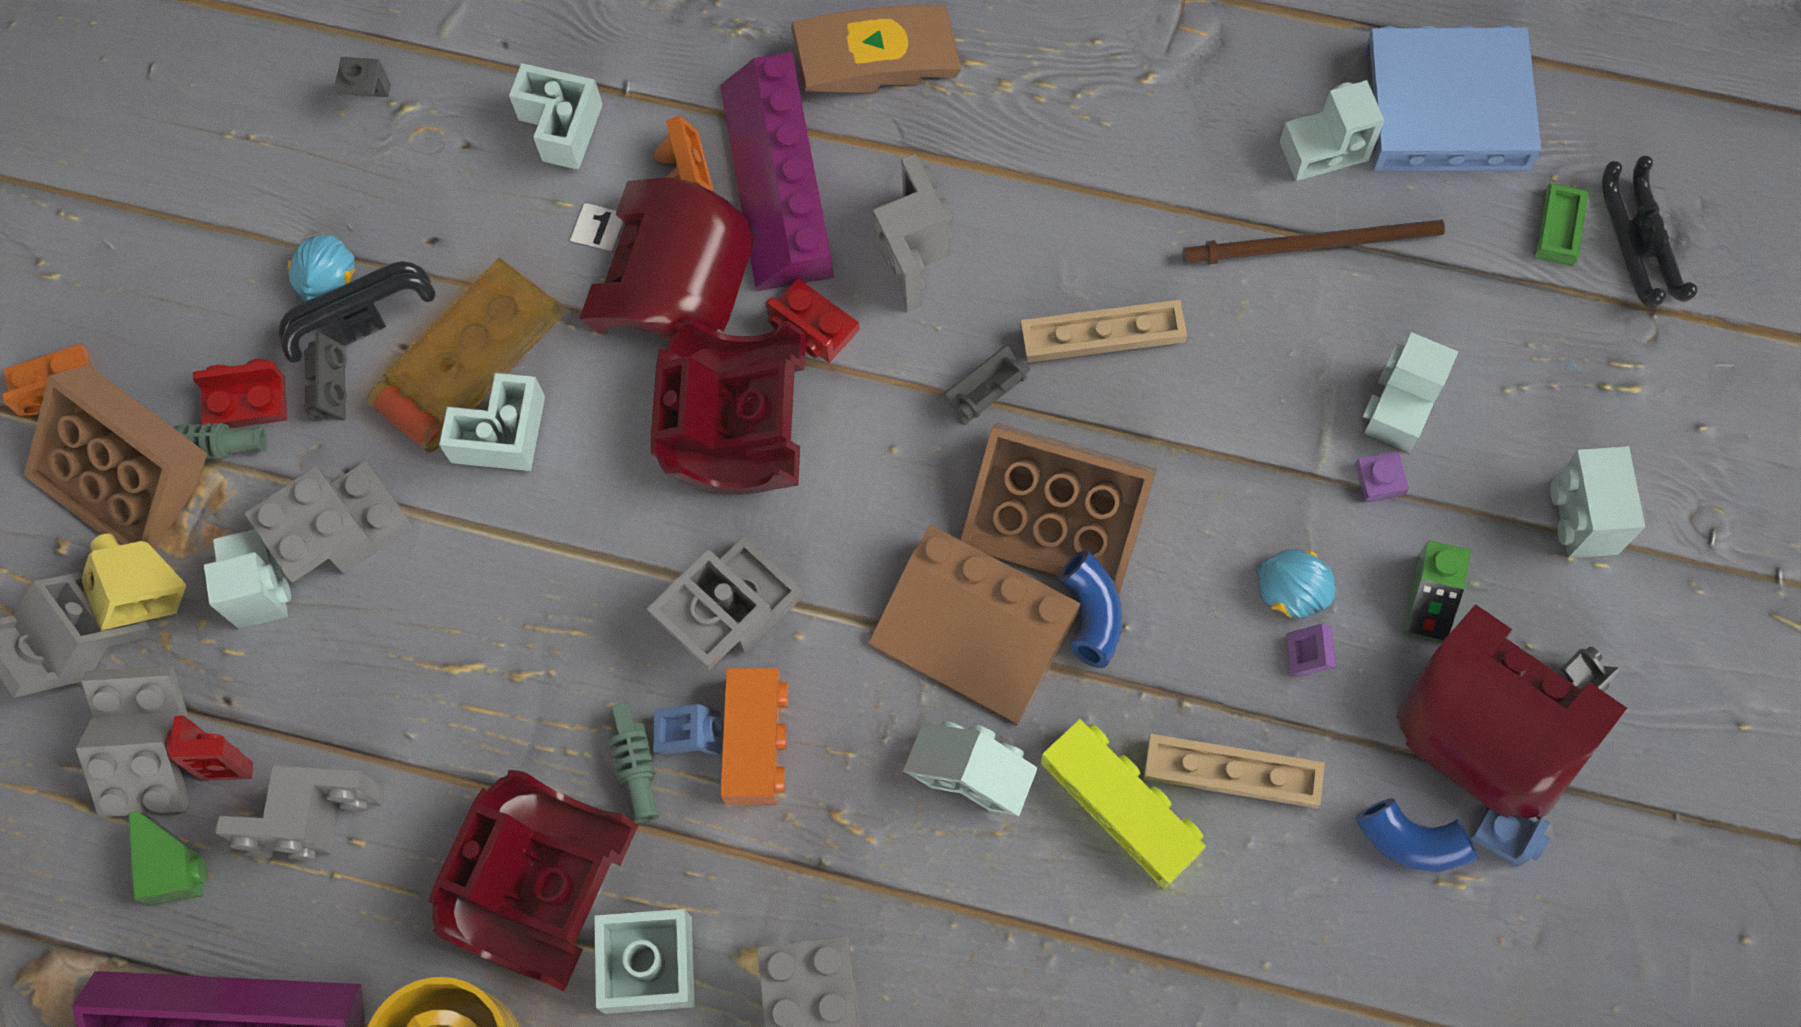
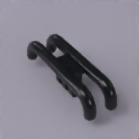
M1643 155L1636 161L1633 169V188L1640 208L1633 220L1629 221L1620 195L1619 176L1622 172L1620 162L1611 161L1606 165L1602 176V192L1635 292L1645 306L1655 308L1664 302L1666 293L1661 288H1652L1643 258L1657 257L1666 286L1675 300L1687 302L1695 297L1698 290L1694 283L1687 282L1684 284L1669 242L1668 232L1664 228V221L1662 216H1660V209L1654 199L1650 186L1649 175L1653 166V160L1651 157Z
M399 261L295 306L285 313L279 325L278 333L286 359L292 363L299 362L302 358L299 339L304 334L335 320L349 344L357 341L356 334L351 328L356 324L364 337L372 334L365 321L372 318L378 330L386 328L375 302L399 291L413 289L423 301L432 302L435 299L436 293L431 285L429 276L420 266L412 262Z

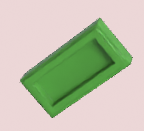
M1549 182L1545 189L1534 258L1571 266L1575 265L1579 255L1588 190Z

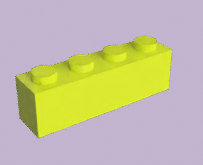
M1079 719L1042 754L1041 765L1165 890L1205 849L1206 845L1201 841L1204 837L1202 832L1189 819L1184 818L1181 821L1169 809L1172 803L1160 789L1155 786L1149 789L1138 777L1140 771L1137 766L1125 755L1118 757L1107 746L1109 744L1108 738L1096 725L1090 724L1087 726Z

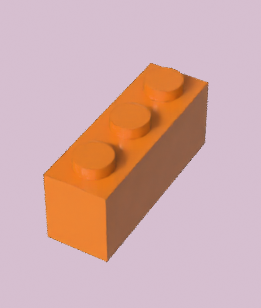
M726 668L721 798L725 805H777V794L785 793L786 768L785 766H779V750L787 749V724H780L781 708H788L789 684L788 682H782L778 668Z

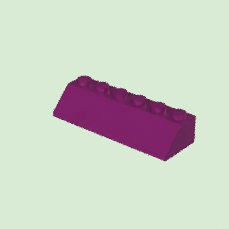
M792 51L753 58L722 83L720 89L742 214L748 220L750 232L754 235L750 260L756 291L790 286L797 278L804 283L834 278L829 242Z
M95 971L72 1005L76 1027H364L365 1025L361 984Z

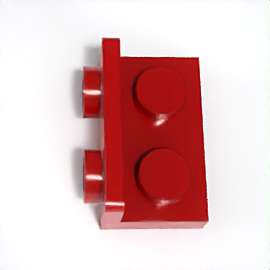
M799 278L794 281L778 300L770 297L765 302L768 322L774 329L778 328L781 322L788 320L806 332L805 352L813 358L820 356L829 364L860 330L858 321Z
M254 359L244 365L229 367L226 365H212L207 367L206 370L193 372V381L201 391V425L204 423H223L228 425L229 428H238L287 421L286 377L273 361Z
M174 716L173 729L168 731L166 737V749L170 755L169 758L200 781L252 779L253 761L240 752L239 748L229 743L223 735L205 733L186 716Z

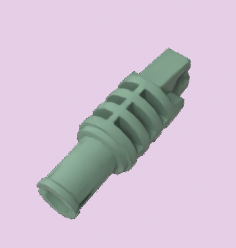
M223 423L174 426L175 430L207 453L206 460H213L215 458L225 459L233 452H264L267 448V433L263 426L229 428L228 425Z
M629 702L612 705L615 728L606 730L616 781L620 784V787L625 788L632 816L631 820L636 824L647 823L659 818V814L656 810L651 786L655 770L644 722L633 723Z

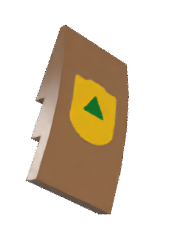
M905 5L866 8L826 14L794 21L791 24L804 91L876 93L880 85L916 86L921 77L956 78L961 71L946 6Z

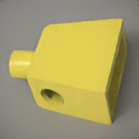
M108 533L93 539L90 543L92 552L88 555L82 574V585L101 631L177 614L186 584L149 543L139 541L119 545L115 537Z

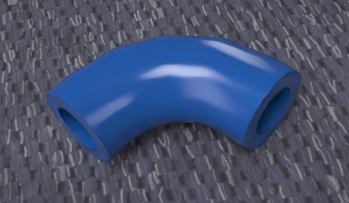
M1085 549L1078 552L1066 563L1059 574L1058 580L1071 592L1076 601L1080 603V625L1070 643L1072 653L1083 663L1091 667L1105 668L1114 655L1122 633L1121 601L1113 579L1100 562Z
M1394 798L1382 800L1360 812L1355 818L1362 832L1382 855L1408 869L1442 872L1466 866L1479 860L1476 849L1459 819L1434 828L1419 826L1404 815Z

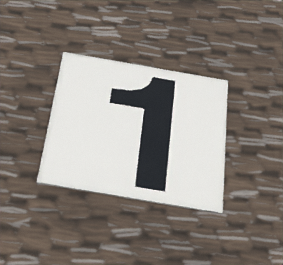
M584 203L570 241L612 252L623 221L616 216V210Z

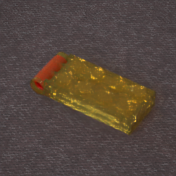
M499 257L383 374L386 380L380 381L373 387L367 397V404L426 452L431 453L440 447L439 443L447 407L474 409L492 391L495 373L508 374L563 317L558 301ZM452 367L451 370L444 372L447 368Z

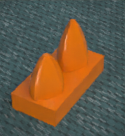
M680 115L667 120L666 125L669 134L659 143L653 155V159L665 164L677 163V167L670 171L665 178L687 180L714 192L698 129Z

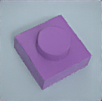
M1399 451L1357 459L1355 466L1365 502L1406 495L1409 487Z
M1321 623L1286 633L1291 675L1303 677L1336 668L1332 626Z

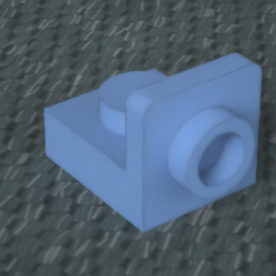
M700 704L654 710L653 752L660 755L701 751L710 755L719 754L724 732L721 713Z
M1488 807L1471 839L1519 867L1531 858L1535 861L1538 860L1550 839L1544 835L1550 822L1543 818L1534 822L1529 818L1510 815L1509 818H1506Z

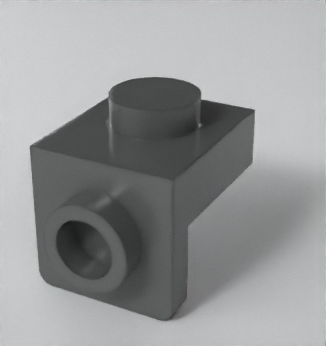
M340 58L334 86L338 94L389 96L391 83L379 59Z

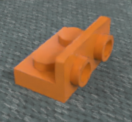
M80 343L3 369L8 392L2 393L3 403L18 416L39 414L48 377L85 365L92 367L88 350Z

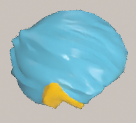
M323 234L308 238L297 246L293 258L288 261L291 286L301 300L306 302L351 282V277L356 272L354 269L355 257L338 237Z
M1287 549L1263 561L1256 568V573L1259 577L1260 593L1265 603L1270 605L1271 609L1279 610L1289 618L1304 619L1325 610L1336 598L1333 571L1325 562L1319 559L1316 553L1310 550Z

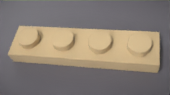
M1180 299L1024 319L1020 322L1027 363L1185 343L1187 339Z
M1150 734L1143 780L1318 809L1321 805L1325 762Z

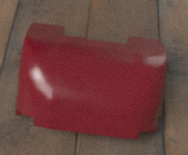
M669 177L627 181L616 212V216L625 222L619 243L609 267L605 283L591 284L579 319L598 334H606L607 329L613 326H631L653 332L668 341L678 331L675 325L690 318L714 331L719 329L724 332L753 247L754 235L750 232L748 220L729 201L720 195L687 180Z
M693 318L685 319L676 324L675 327L678 331L671 337L666 349H659L655 372L650 438L651 455L657 457L661 469L665 471L664 473L685 484L723 494H754L798 486L800 446L791 441L794 374L797 371L804 370L806 332L788 320L781 322L779 327L772 332L756 336L727 335L714 331Z
M1475 604L1424 666L1403 701L1396 718L1399 719L1400 728L1407 738L1406 745L1417 756L1490 809L1506 818H1509L1510 815H1516L1524 818L1536 817L1539 820L1551 811L1592 754L1627 710V707L1590 682L1581 690L1508 640L1507 638L1512 629Z
M508 770V774L498 779L489 789L482 787L473 801L439 872L428 900L429 903L433 904L432 921L435 928L432 931L441 939L474 955L564 992L583 951L575 943L611 863L621 866L639 825L621 813L605 811L566 796L543 784L526 772Z

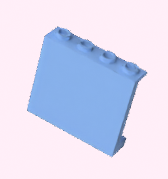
M1504 25L1496 28H1474L1472 26H1461L1458 28H1435L1433 26L1396 28L1385 26L1371 29L1364 53L1371 56L1373 93L1385 120L1377 139V148L1373 155L1374 171L1532 169L1542 149L1528 28H1513Z

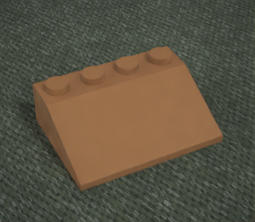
M85 365L48 377L24 476L101 535L112 534L119 545L143 541L149 543L156 550L198 486L207 453L92 367Z
M997 423L991 428L961 541L990 556L1059 576L1063 567L1073 556L1087 549L1113 579L1117 593L1120 594L1157 468Z
M930 524L910 557L868 644L1017 726L1076 622L1080 603Z

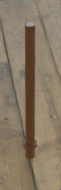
M1440 219L1217 244L1215 240L1206 241L1205 245L1183 247L1184 263L1207 261L1208 265L1217 264L1220 259L1440 236L1445 233V224Z

